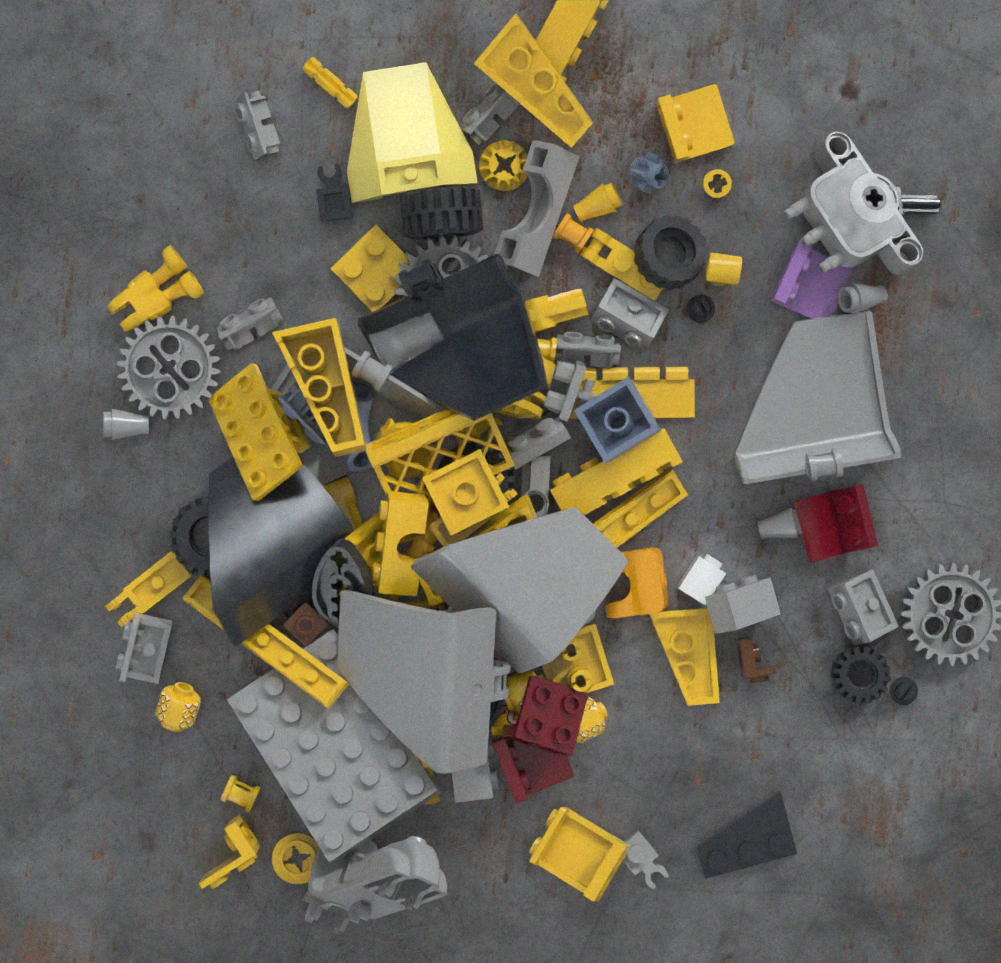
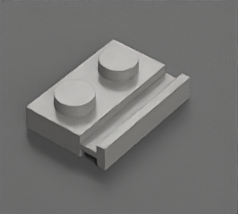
M549 410L543 413L540 419L531 420L502 438L516 470L571 437L556 413Z

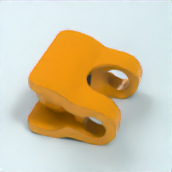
M656 547L622 551L621 553L628 559V564L622 572L628 576L631 590L625 599L616 600L605 605L606 617L620 618L653 614L665 609L669 604L661 550Z

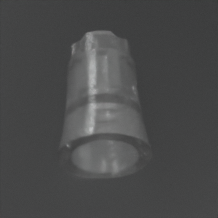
M429 312L420 317L415 316L389 329L369 334V338L382 365L386 366L389 364L392 366L391 373H393L406 362L433 348V344L443 340V335L433 315Z

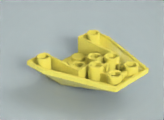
M426 62L363 72L347 167L352 204L383 199V196L420 189L478 184L473 152Z

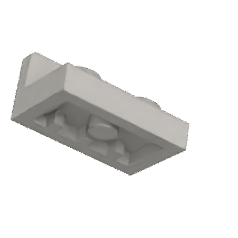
M614 278L590 320L597 324L601 330L611 332L623 339L629 346L646 351L669 309Z
M873 569L828 588L832 604L838 611L844 624L845 633L851 639L853 645L871 642L899 627Z

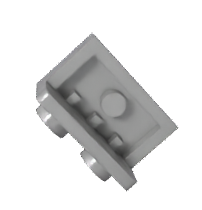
M135 613L133 622L126 621L122 640L128 641L126 652L119 651L115 670L121 671L119 681L126 682L128 677L156 684L159 683L173 621Z

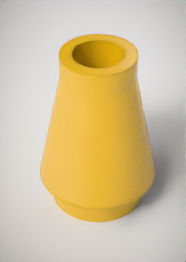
M611 182L607 185L602 183L579 203L573 205L579 220L583 222L591 218L617 212L616 208L623 204Z

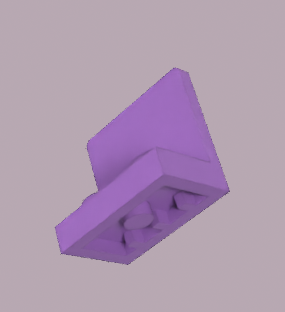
M799 240L794 245L770 301L809 319L834 315L839 303V291L847 285L853 268L840 265L825 273L821 272L819 264L824 262L828 256L810 249L811 244L804 246L801 240Z

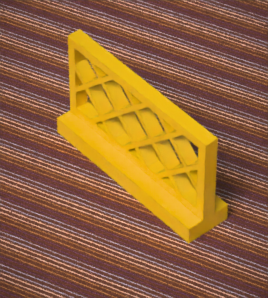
M444 409L366 444L367 456L386 495L387 491L398 492L401 486L415 491V494H425L429 504L434 501L428 489L424 488L425 483L422 478L438 470L432 468L438 453L454 458L452 463L465 457L462 455L467 440L482 444L481 451L484 457L489 447L502 451L505 458L504 461L495 465L488 464L493 475L515 466L492 413L473 421L449 409ZM485 419L488 420L491 428L486 439L470 434L474 424ZM451 434L462 437L457 452L441 448L444 437ZM493 436H495L498 444L491 442ZM422 447L432 450L427 466L411 461L415 450ZM392 460L403 464L397 479L384 475L381 465ZM408 466L424 471L418 486L402 481ZM389 483L395 484L393 490H391Z

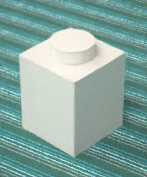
M706 554L704 559L696 555L678 583L677 588L706 606L705 597L715 592L716 587L726 575L725 572L720 570L723 564Z

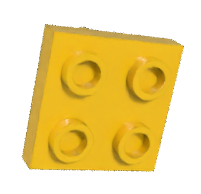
M595 623L582 627L553 661L542 665L547 680L574 688L579 692L589 693L615 685Z

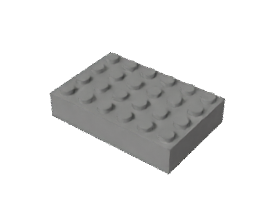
M332 629L304 648L306 652L347 681L337 668L338 631ZM272 669L227 699L330 863H337L442 793L428 769L423 767L421 760H417L413 752L382 723L350 684L329 710L276 669Z

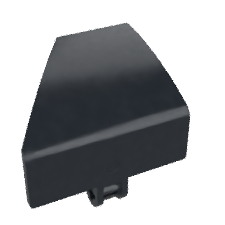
M500 254L488 257L444 279H441L432 262L426 259L417 268L408 272L407 270L399 272L400 282L408 296L358 319V327L379 362L384 366L389 364L393 367L391 375L434 402L473 421L539 392L548 386L540 347L525 298Z
M234 457L209 473L208 517L212 607L228 639L234 646L242 643L284 613L288 619L303 603H308L315 609L312 600V586L315 571L321 558L335 541L345 539L354 532L353 526L346 515L302 460V467L260 501L252 500Z

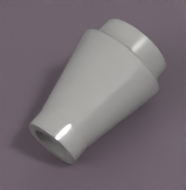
M848 283L840 289L838 302L844 312L855 315L878 304H884L887 301L888 294L883 285Z
M111 409V412H103V437H111V440L149 433L148 415Z
M792 507L758 521L761 539L799 538V535L802 534L796 509L793 510Z

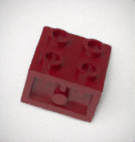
M864 484L836 489L795 501L804 546L810 563L878 546Z
M532 675L528 679L516 724H504L501 737L552 754L573 755L588 694Z
M503 737L493 740L494 748L516 804L528 800L527 795L574 777L567 755L552 754Z

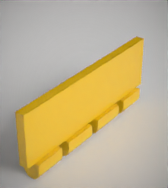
M628 367L602 368V380H596V368H586L579 388H583L586 379L593 380L595 383L592 393L599 395L628 377ZM634 367V380L632 381L655 418L695 417L694 379H688V367H665V379H660L659 367ZM578 397L575 399L569 419H579L574 411L579 400Z

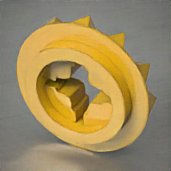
M499 140L488 145L482 153L479 162L480 174L485 183L495 190H514L527 179L523 167L528 155L525 149L514 141ZM495 155L502 157L504 160L511 159L513 156L516 157L510 165L514 176L505 170L494 175L499 166Z
M295 833L279 840L273 850L272 864L275 872L281 879L291 884L309 882L311 869L319 849L315 839L304 833ZM294 845L300 854H311L302 861L303 871L300 870L296 862L285 863V861L293 856Z

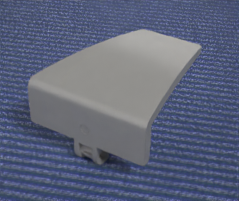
M576 507L447 545L414 560L411 568L445 601L440 609L442 612L455 613L486 607L495 609L494 649L517 672L523 673L553 661L565 649L608 594L628 564V559Z
M351 590L341 591L337 668L364 703L403 744L436 773H452L484 765L487 762L491 702L509 697L506 681L507 674L510 673L511 669L510 663L493 660L496 610L486 607L448 613L398 603Z

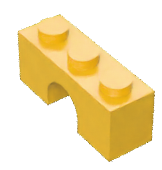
M387 491L386 501H380L379 520H383L382 532L376 533L375 551H380L378 563H373L371 572L372 582H376L378 593L417 596L420 576L411 568L414 560L418 559V556H408L400 553L397 550V545L401 538L407 534H425L429 505L425 494Z

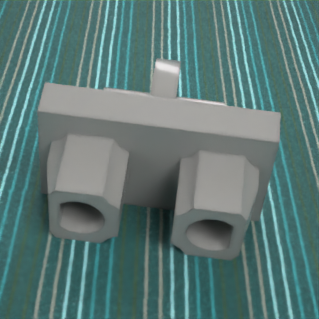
M575 360L574 364L557 361L553 379L565 382L567 386L564 394L548 389L543 407L557 413L558 418L568 421L576 397L579 398L576 406L577 409L598 396L592 393L595 383L593 380L586 379L583 388H579L586 370L584 362Z

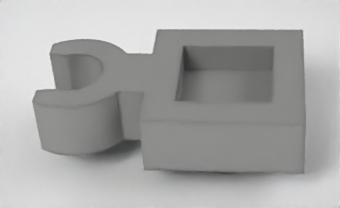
M639 830L624 841L631 847L623 862L634 876L642 870L646 884L652 889L656 887L651 880L652 873L660 872L665 878L669 877L664 866L653 863V860L659 854Z

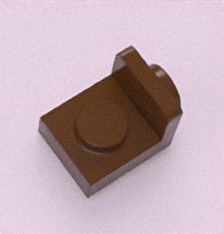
M303 603L284 623L285 628L305 647L328 625V622L308 603Z
M749 637L736 639L740 671L743 678H750L751 683L768 681L769 675L776 674V667L772 665L756 667V663L761 662L758 643L753 644L752 639Z

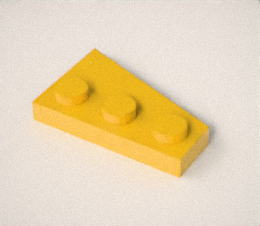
M708 608L669 610L649 614L686 704L689 706L720 703L715 635Z

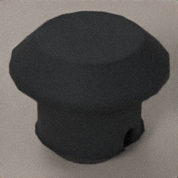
M696 295L689 300L687 313L693 321L704 323L713 317L715 304L706 295Z
M900 677L891 684V698L900 705L911 704L917 698L918 687L912 679Z

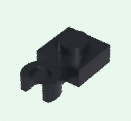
M335 164L336 173L331 178L324 176L322 166H318L317 169L320 181L325 184V188L316 189L321 222L353 217L348 185H338L342 177V170L339 164Z

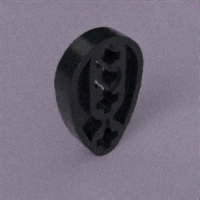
M346 539L335 541L321 558L315 571L312 586V600L316 610L327 622L338 627L340 616L339 593L342 591L343 585L348 586L345 590L375 596L370 571L364 558L355 544Z

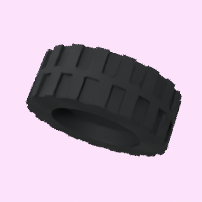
M666 215L661 219L653 220L638 236L637 244L633 251L635 253L634 262L639 268L640 275H643L648 283H653L655 287L660 289H680L689 284L703 270L702 267L707 262L706 254L708 253V247L705 244L706 239L700 233V229L691 224V221L688 219L684 220L681 216L676 215L674 217ZM665 238H672L680 242L685 250L684 262L677 267H668L662 264L656 254V247L659 241Z

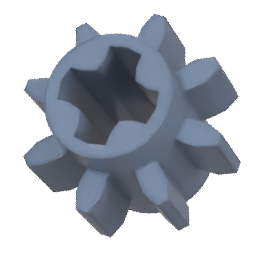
M647 152L645 158L637 157L632 162L629 171L630 177L633 179L632 185L648 194H652L653 188L661 189L669 178V170L665 166L667 161L651 152Z

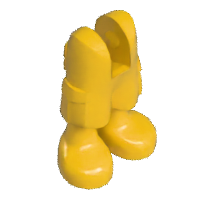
M172 245L163 249L164 262L156 272L151 274L145 270L129 282L125 290L107 305L111 314H115L126 308L130 303L132 304L136 312L129 315L119 324L125 332L141 326L147 320L153 321L172 310V301L182 296L189 295L196 299L204 294V290L191 271L183 274L169 288L164 291L160 290V285L188 269L187 264Z

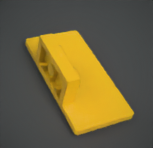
M250 363L212 394L213 398L208 400L252 500L260 501L302 467V462L297 452L303 453L311 445L298 419H291L282 410L281 406L283 404L278 398L284 394L268 389L258 365Z

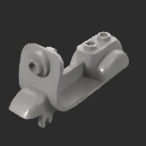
M410 836L405 840L390 843L379 850L377 845L370 840L337 863H330L319 847L311 869L308 891L302 898V900L309 903L305 914V921L312 923L313 920L318 921L323 909L336 913L332 922L331 932L338 934L339 931H345L349 921L358 924L360 918L367 921L368 919H377L405 909L413 910V907L418 909L420 904L446 896L447 880L445 874L440 869L434 848L427 845L426 840L416 836Z

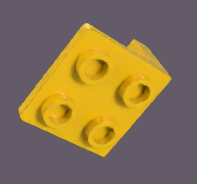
M716 84L675 97H671V94L657 99V110L674 164L734 145L733 134Z
M242 814L231 819L224 828L227 833L224 835L226 843L233 852L236 850L239 852L204 874L198 883L201 889L208 885L212 889L216 888L228 879L231 870L237 868L240 872L255 862L254 859L258 857L257 852L261 844Z

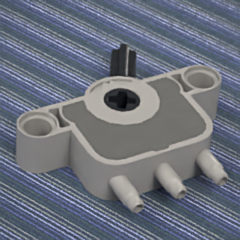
M833 132L828 135L815 150L816 162L824 174L818 177L802 193L799 201L784 210V217L791 219L802 213L804 214L813 229L801 238L802 244L808 246L821 240L831 255L819 264V270L823 273L833 270L840 265L850 268L858 266L878 254L890 272L896 275L906 274L922 260L923 248L902 215L938 214L942 205L941 200L937 195H901V187H895L888 178L872 172L846 134ZM829 147L834 148L838 155L834 154ZM900 252L907 256L908 261L901 257Z

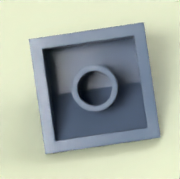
M629 377L574 410L605 464L661 431L650 408Z

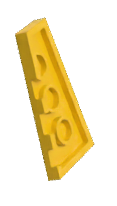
M516 13L474 64L572 148L592 125L593 121Z

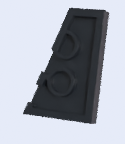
M780 791L757 808L755 807L747 812L745 816L730 826H726L696 846L705 879L797 854Z

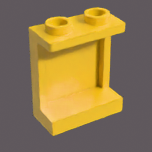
M560 807L559 811L554 809L545 824L549 827L543 838L539 836L535 840L529 851L532 854L529 862L539 865L583 892V896L591 901H600L631 846L568 807Z

